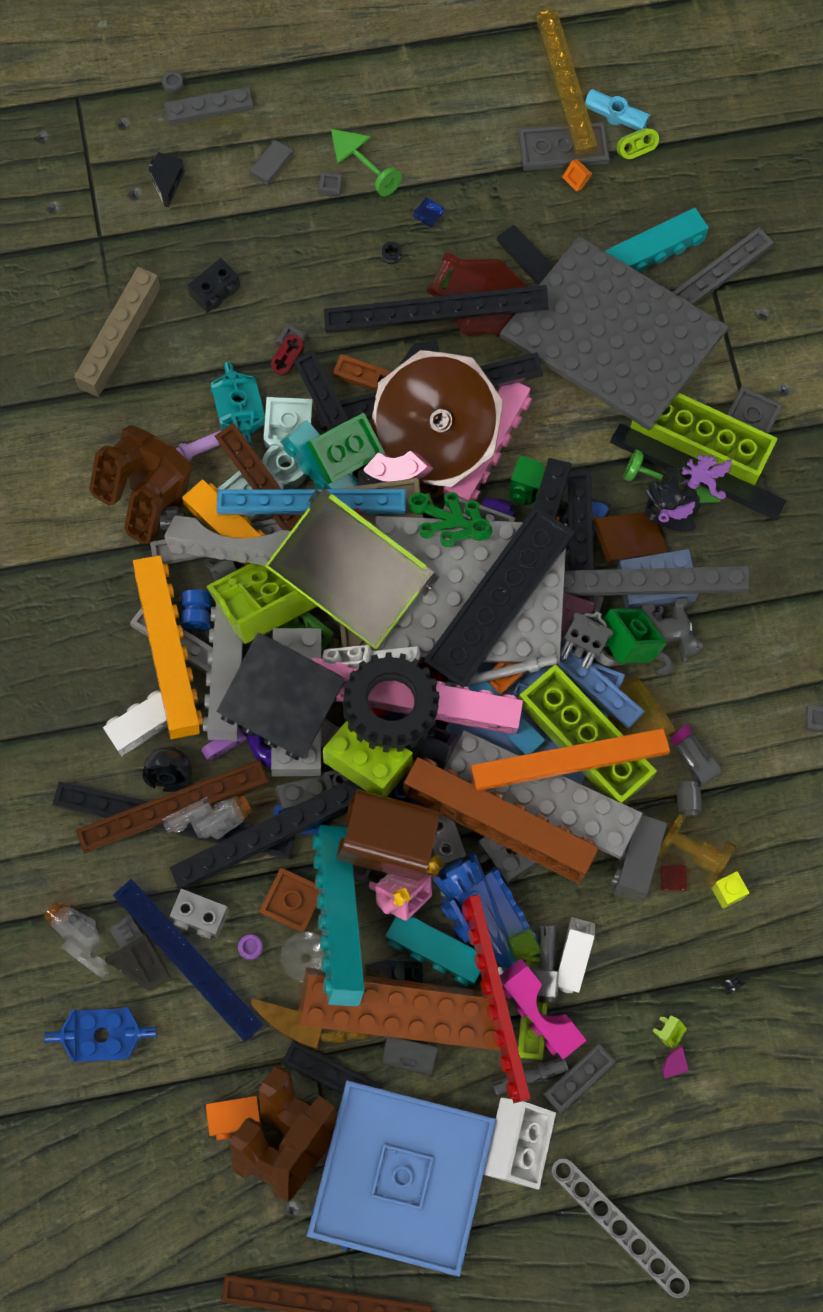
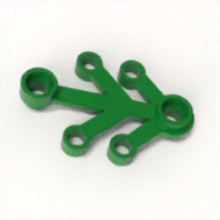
M449 492L444 497L445 506L450 508L451 513L428 504V497L423 493H415L409 498L410 509L414 514L421 515L427 513L443 520L421 524L420 536L422 538L429 539L434 536V532L457 527L464 530L441 533L440 543L443 547H451L457 540L472 538L477 541H484L492 536V526L486 519L481 518L479 503L476 501H468L465 504V513L471 516V522L464 519L459 506V496L455 492Z

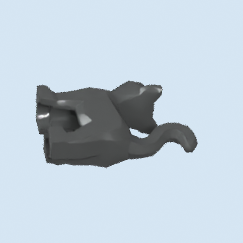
M686 598L675 601L672 611L673 617L662 619L661 616L664 612L662 606L655 609L654 604L643 605L642 609L667 644L680 641L679 652L683 663L687 662V658L696 655L698 651L703 649V642L693 635L691 621L685 613V608L687 607ZM661 651L656 656V659L662 661L664 665L655 670L656 674L660 676L667 675L673 668V661L670 656Z

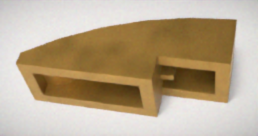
M252 998L251 1005L275 1030L292 1041L318 1051L323 1033L322 1028L300 1026L297 1019L298 1011Z

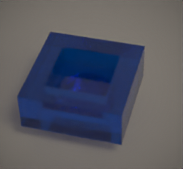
M426 197L414 211L413 217L432 228L444 213V208Z

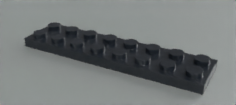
M535 506L425 657L424 663L464 689L575 536V531Z

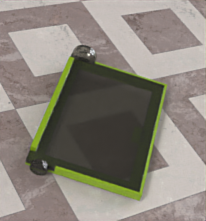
M324 488L321 492L316 489L308 500L311 503L310 507L265 567L376 650L417 594L421 592L426 596L440 576Z

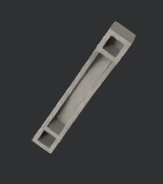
M175 515L164 537L170 552L265 566L291 531L280 530L257 538H230L209 531L196 518ZM303 535L282 563L288 569H300L309 550L305 535Z

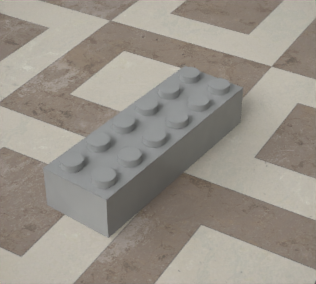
M273 628L274 640L309 659H321V628ZM321 728L307 753L308 757L305 759L299 758V760H295L285 754L287 750L278 746L275 749L272 747V776H321Z

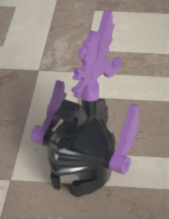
M698 455L697 459H701V461H698V465H694L693 460L690 459L687 465L692 469L682 468V475H692L689 480H684L682 484L679 468L668 466L666 474L671 477L662 476L661 482L656 481L654 485H649V489L645 490L649 499L644 515L653 522L672 530H695L696 524L693 521L692 515L698 513V509L701 506L699 502L700 497L695 489L700 486V482H703L709 486L710 493L713 496L724 499L726 493L724 491H716V480L714 478L724 477V474L730 471L732 460L729 459L721 464H716L717 460L714 459L713 455L710 457ZM651 506L658 508L656 513L653 512Z

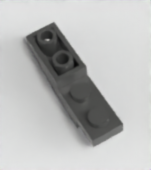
M336 770L325 772L322 776L278 785L275 790L281 811H286L349 779Z

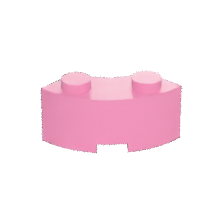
M409 451L404 456L398 458H390L378 452L363 470L376 479L390 482L412 478L421 479L434 468L418 453Z

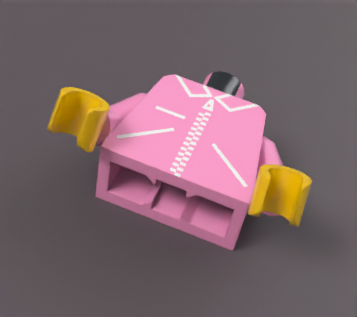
M435 855L430 858L427 871L419 881L389 873L384 878L373 876L370 880L369 888L376 891V904L385 914L391 913L407 921L432 897L431 877L438 874L440 868L444 865L440 857Z

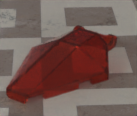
M446 252L442 258L443 263L433 283L429 284L427 292L434 297L528 286L500 259H459L454 254ZM450 267H454L455 269L444 290L440 286ZM516 313L455 319L454 321L463 335L481 336V334H496V337H500V332Z

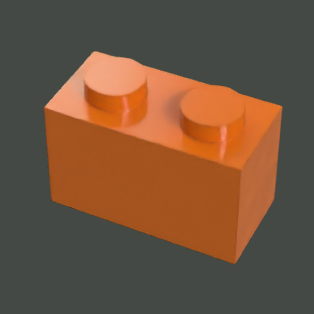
M257 1096L206 1104L209 1136L216 1137V1141L232 1139L231 1134L236 1133L243 1122L249 1117L261 1123L262 1126L259 1098Z

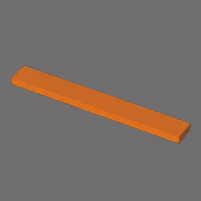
M663 728L471 765L470 770L475 790L481 791L667 755L670 753V748Z

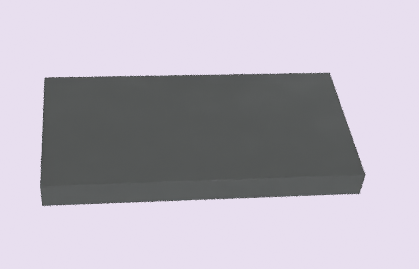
M604 122L518 130L523 171L568 167L571 161L578 159L584 166L609 164L610 159Z

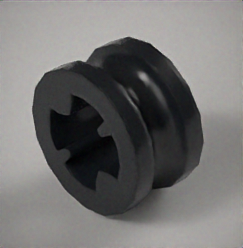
M387 242L383 245L382 259L385 263L396 264L400 261L401 247L398 243ZM393 250V253H395V255L390 256V253H388V251Z
M740 973L721 984V987L726 988V995L731 994L746 984L745 981L740 980Z

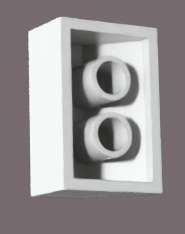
M501 1098L483 1175L539 1190L556 1113L524 1101L513 1104L512 1099Z

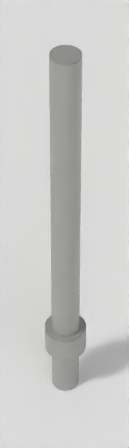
M556 654L538 659L537 657L528 658L526 662L475 674L467 686L526 671L530 673L540 671L542 667L558 664ZM452 681L443 682L445 683V686H457Z

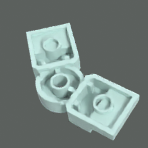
M267 397L264 444L268 450L264 454L262 463L281 489L296 488L308 476L300 470L298 462L284 451V446L280 441L298 424L306 420L311 424L312 399ZM284 462L291 464L286 468L280 466ZM240 471L217 488L218 490H253ZM259 515L245 516L252 522Z

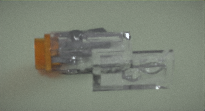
M236 795L228 800L215 803L213 808L208 798L205 797L162 820L168 833L172 831L174 833L180 832L191 822L199 839L209 836L219 839L242 823L243 819L252 813V809L245 795L240 797Z
M54 903L46 912L44 919L48 921L47 924L53 927L60 934L64 941L66 940L61 948L101 979L105 980L110 973L105 968L107 963L97 955L91 958L103 942L100 933L96 930L97 922L70 907H66L64 904Z

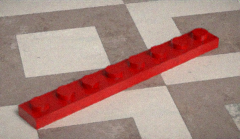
M470 896L463 901L462 913L465 920H468L469 923L468 937L471 945L475 947V965L481 971L483 979L481 980V989L483 994L487 995L489 1003L487 1014L494 1024V1042L500 1048L502 1056L500 1057V1066L502 1071L506 1072L508 1083H506L507 1094L510 1099L512 1098L513 1104L529 1100L530 1095L480 896Z

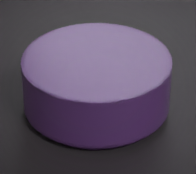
M252 934L242 937L238 943L240 955L246 960L259 958L263 952V944L260 938Z

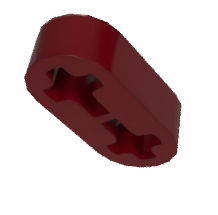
M287 336L274 355L271 367L278 375H288L295 366L293 360L302 355L305 344L299 336ZM297 340V345L299 346V348L292 349L290 354H288L291 350L289 343H295ZM287 356V359L285 361L287 367L285 369L281 368L280 370H278L279 366L277 365V362H283Z

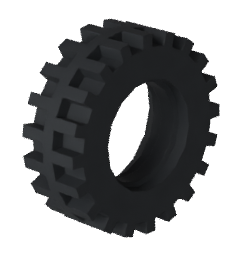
M386 652L384 658H378L377 654L371 656L370 662L366 663L364 660L360 662L358 670H352L349 681L345 684L343 715L344 719L348 721V729L350 732L354 731L357 734L359 742L367 741L369 748L373 750L375 746L383 747V752L388 753L389 748H397L398 752L403 751L404 746L407 745L413 748L417 745L419 739L422 738L424 740L428 736V731L435 724L440 698L439 692L436 690L437 682L435 678H430V670L427 667L424 669L419 667V660L415 658L412 662L405 660L406 654L400 653L399 658L392 657V652ZM383 681L403 683L411 690L414 696V707L405 718L398 721L381 719L369 707L368 695L371 689Z

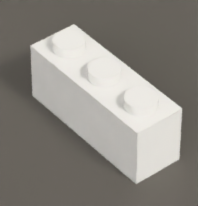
M160 691L152 692L147 697V700L141 704H133L127 709L125 714L120 717L115 716L107 721L106 726L103 727L121 757L168 727Z

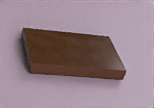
M644 512L600 517L593 520V526L607 563L668 553L658 524L647 518Z

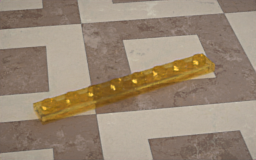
M557 9L536 12L535 19L575 154L596 152L597 142Z

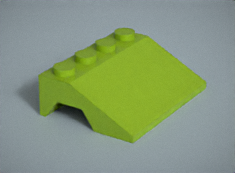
M304 561L299 570L289 569L321 594L324 592L325 588L320 577L315 579L309 573ZM250 563L207 585V589L244 644L254 640L257 633L265 634L273 630V628H277L317 607L300 592L260 564Z

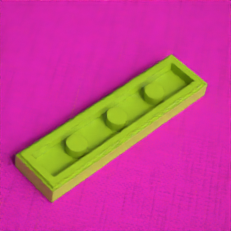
M526 956L525 963L529 968L540 969V958ZM537 996L536 1005L538 1011L547 1015V1003L538 1002L539 996ZM521 1016L518 1041L520 1058L542 1061L545 1037L543 1034L538 1037L529 1026L532 1023L531 1019L528 1016L525 1018Z

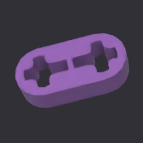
M238 727L237 741L213 740L205 745L201 751L207 761H212L244 743L247 737L242 728Z

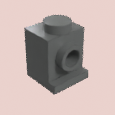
M210 557L203 561L205 566L211 571L210 574L214 581L237 570L232 560H219Z

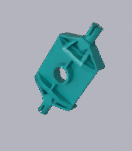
M229 361V367L228 362H225L223 364L225 375L214 380L210 388L217 409L220 431L234 423L248 444L252 446L250 434L265 425V414L256 379L253 376L237 373L234 371L232 362ZM234 397H241L244 400L242 402H235L232 399Z

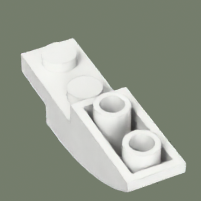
M370 645L325 649L322 660L333 665L337 662L349 665V668L358 669L360 662L363 660L366 663L370 662L371 656L377 654L378 658H384L386 652H392V657L399 658L400 653L406 654L405 660L412 662L414 658L420 660L421 652L418 646L372 651Z

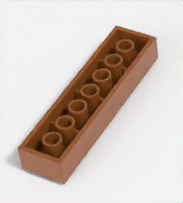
M417 757L404 782V796L425 807L440 810L441 815L579 885L582 884L598 851V847L594 846L595 843L586 837H581L580 839L572 835L570 829L561 825L556 827L549 823L548 818L540 814L534 816L526 812L527 809L521 804L513 803L512 805L504 801L505 798L499 793L493 791L488 793L484 790L476 791L472 780L466 782L459 778L460 775L450 769L445 771L437 767V763L431 759L424 758L423 760Z
M305 967L297 1014L300 1026L500 1051L499 1046L497 1047L494 1042L493 1032L495 1028L493 1021L489 1019L487 1014V1006L489 1005L487 995H484L481 990L363 975L364 994L359 1006L328 1005L327 994L323 993L324 978H326V973L322 972L321 969ZM505 996L507 1007H509V1000Z

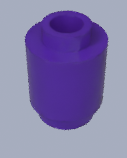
M485 497L482 506L512 517L514 516L515 509L511 508L512 503L493 497L490 499Z

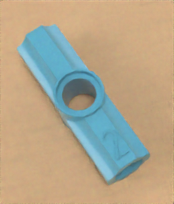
M594 89L589 91L584 102L585 108L605 116L612 125L623 124L638 131L646 128L650 119V114L628 105L623 97L615 96L612 98Z

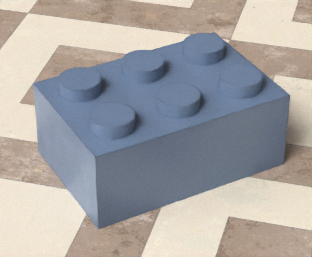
M689 549L620 560L617 569L693 568ZM699 593L622 596L625 609H642L643 605L654 604L655 609L660 606H675V601L686 598L687 603H693L696 601Z

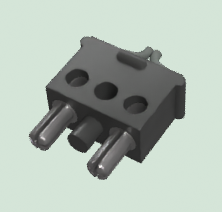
M597 611L594 614L585 613L583 615L574 613L572 617L573 622L562 641L565 644L560 652V657H562L568 645L569 647L563 657L564 659L568 657L572 647L576 648L573 653L575 658L580 659L583 652L586 653L581 664L582 668H584L589 656H591L585 667V670L589 669L593 659H597L607 639H610L613 635V631L608 629L606 622L601 619V613ZM597 616L599 622L602 623L603 625H601V624H599V623H597V622H595V621H593V620H591V619H589V618H587V617L594 618V617ZM571 633H575L577 637H573ZM584 638V639H586L588 642H587V643H584V642L582 641V639ZM592 644H596L598 648H594Z

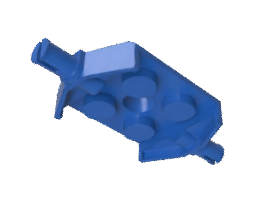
M128 1007L121 1009L71 1010L62 1030L58 1032H44V1036L47 1037L44 1038V1042H60L63 1044L72 1062L129 1060L139 1040L145 1037H157V1027L139 1026ZM102 1028L107 1029L109 1032L108 1039L102 1043L97 1042L95 1038L96 1032Z

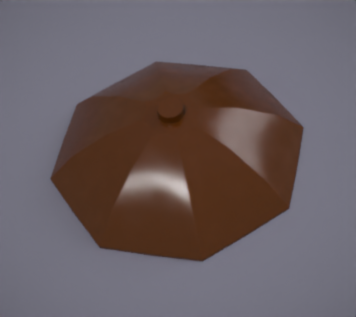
M420 350L378 382L371 427L385 455L390 458H398L404 456L409 451L418 453L434 468L425 477L419 479V483L452 487L494 456L503 400L473 357Z

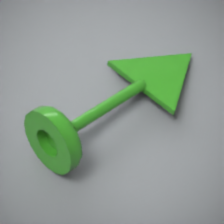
M331 129L338 164L353 153L378 176L375 182V190L380 196H388L397 189L402 179V174L397 168L389 167L381 172L357 150L371 138L370 136Z
M636 449L627 464L623 479L632 481L638 471L662 480L664 475L641 466L643 453ZM701 485L695 489L700 497V503L721 502L718 497L710 493V489Z

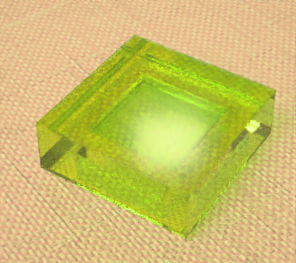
M530 928L507 938L517 961L521 958L524 961L541 953Z

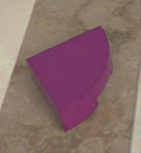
M681 1045L674 1047L663 1063L662 1075L664 1078L689 1071Z

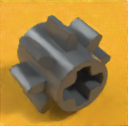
M167 506L166 512H161L160 515L161 529H166L167 532L174 516L186 517L185 512H180L179 506Z

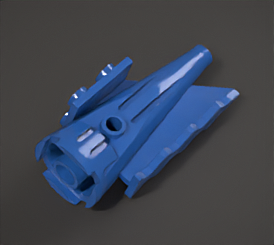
M476 853L468 854L470 859L464 861L460 857L440 869L439 877L436 875L432 876L435 884L445 895L440 898L443 902V905L440 907L445 916L454 921L456 926L453 927V930L460 940L463 939L465 943H470L468 937L469 923L468 920H465L462 913L463 901L470 896L479 895L495 959L499 965L511 967L518 961L515 951L540 957V944L537 937L528 925L523 912L514 901L511 891L502 880L499 870L492 868L489 870V873L484 875Z

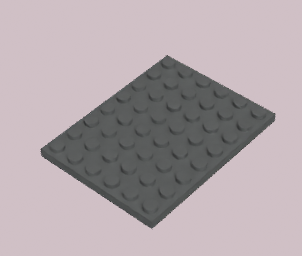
M578 236L539 284V286L547 285L549 310L516 313L500 332V338L526 354L538 352L540 363L650 431L727 332L728 326Z

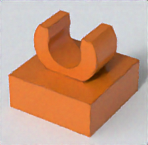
M578 159L571 161L562 178L574 190L580 191L590 179L592 172Z

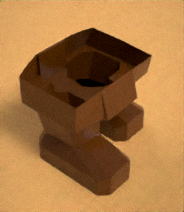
M129 425L122 430L121 438L114 447L104 446L96 452L89 490L96 499L108 506L114 505L121 499L127 478H129L130 488L134 491L130 495L124 529L128 536L143 545L150 544L157 537L161 511L167 506L180 507L183 503L182 497L187 493L192 465L172 445L144 429Z
M277 1065L262 1082L259 1089L261 1120L276 1128L285 1136L280 1147L268 1143L261 1123L249 1117L234 1134L230 1143L234 1173L243 1178L255 1175L273 1188L275 1197L289 1203L317 1166L331 1142L335 1128V1107L320 1095L313 1103L296 1097L290 1071Z

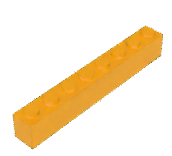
M161 555L133 560L136 584L170 739L199 734V725H203L201 711H196L194 704L198 703L196 689H191L190 682L193 681L191 667L186 668L185 660H188L186 646L181 647L180 639H184L181 625H176L175 619L179 618L177 605H172L171 598L174 597L172 584H167L166 577H170L167 563H162Z

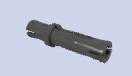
M540 926V969L555 970L556 926ZM539 996L538 1002L555 1003L554 997Z
M557 1057L544 1063L541 1061L537 1062L536 1066L523 1071L528 1086L541 1080L543 1082L548 1081L549 1077L569 1070L565 1059ZM507 1077L492 1081L497 1097L507 1093Z

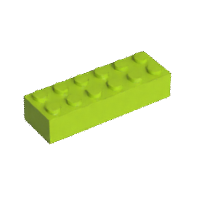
M681 393L676 396L650 431L633 420L630 428L696 459L698 455L708 457L713 455L714 459L717 460L716 464H721L731 459L730 471L727 473L754 486L778 439Z
M556 664L519 695L518 700H523L522 709L559 748L623 736ZM646 759L581 772L603 795L625 804L653 779L657 770Z

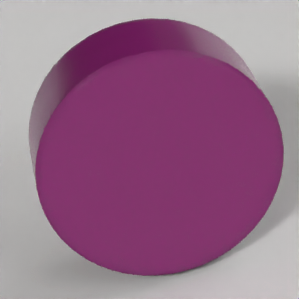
M686 724L670 738V741L677 746L693 732V729Z

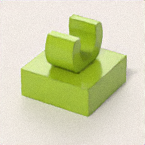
M670 1016L669 1019L660 1017L659 1020L665 1026L661 1031L654 1028L653 1032L667 1047L673 1049L678 1046L687 1028L679 1019Z

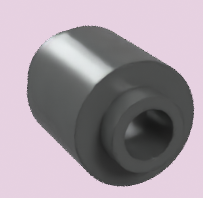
M686 781L679 783V789H677L678 813L683 814L684 818H696L698 813L703 812L701 788L698 787V782Z

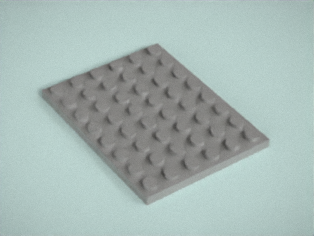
M376 516L377 529L424 563L434 573L378 648L375 650L370 646L371 650L379 651L418 646L421 652L420 659H425L523 522L488 521L493 529L492 536L489 539L477 541L467 538L455 541V544L451 547H443L440 543L441 533L445 531L456 532L464 529L457 527L434 532L433 537L425 539L420 536V525L425 522L434 523L443 520ZM375 543L368 629L372 632L376 630L416 576L413 571ZM566 548L484 662L518 664L526 662L528 658L537 657L538 659L556 654L558 664L556 665L560 666Z

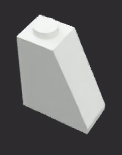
M574 917L570 919L557 970L559 971L558 987L562 992L573 993L575 991L579 993L595 936V923Z

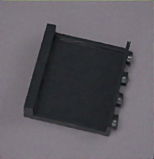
M257 633L216 712L222 715L221 719L231 725H234L236 722L243 726L242 731L253 737L256 734L265 738V744L275 749L278 746L287 750L285 753L287 756L295 760H299V758L305 759L308 757L307 753L341 688L345 687L348 679L267 635Z

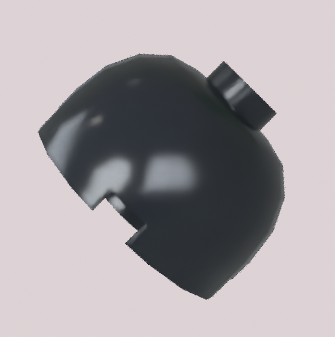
M163 747L154 750L147 757L142 778L147 785L154 789L157 785L164 787V792H175L186 788L188 783H190L192 766L188 756L175 747Z

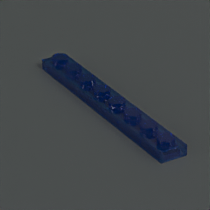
M132 879L113 894L115 899L244 1042H247L264 1026Z

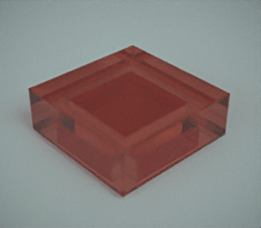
M661 865V891L686 892V866Z

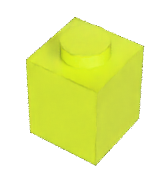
M738 871L715 882L711 887L723 909L744 899L749 894Z

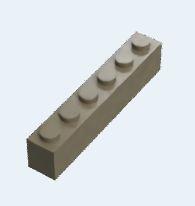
M137 267L74 376L78 389L99 398L161 289L158 275Z

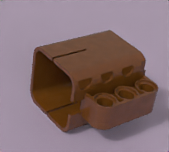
M356 789L351 797L344 824L348 825L346 837L340 839L336 860L419 881L426 873L429 865L440 810Z

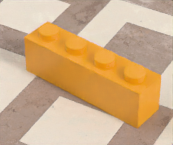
M202 479L182 497L184 506L211 532L225 537L241 539L265 536L261 530L258 529L256 531L251 526V521L245 515H218L216 511L218 489L212 483L208 485Z

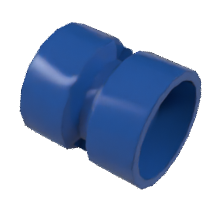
M204 590L184 591L182 593L181 606L185 610L181 612V627L193 631L209 629L211 627V614L208 611L212 607V595Z

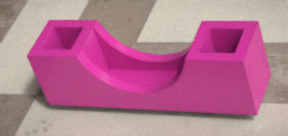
M522 958L500 975L504 995L508 1000L512 997L518 1004L514 1007L523 1018L528 1016L531 1019L532 1023L529 1026L538 1037L542 1034L547 1039L544 1044L552 1055L558 1053L562 1059H565L587 1041L566 1014L547 1016L538 1011L536 999L542 984Z

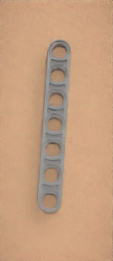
M559 1159L554 1162L551 1174L556 1182L671 1297L682 1298L687 1295L690 1287L688 1279L571 1161ZM565 1163L569 1166L570 1175L567 1178L563 1179L557 1176L556 1167L558 1164ZM578 1182H584L589 1187L588 1195L583 1198L577 1196L574 1190ZM597 1201L605 1202L608 1207L606 1215L602 1217L597 1216L593 1210V1206ZM616 1220L624 1221L627 1227L625 1234L621 1236L616 1235L612 1230V1225ZM635 1239H641L645 1243L646 1249L641 1255H636L631 1249L632 1242ZM656 1258L661 1259L665 1264V1269L661 1274L653 1273L650 1267L652 1260ZM680 1278L683 1281L684 1289L681 1293L675 1294L671 1291L670 1282L672 1279Z

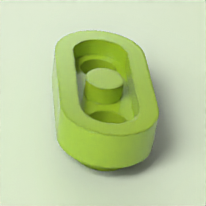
M651 128L640 129L622 137L617 143V152L625 159L638 157L657 147L659 135ZM647 135L648 139L644 142V137ZM628 143L629 147L625 150L624 147Z

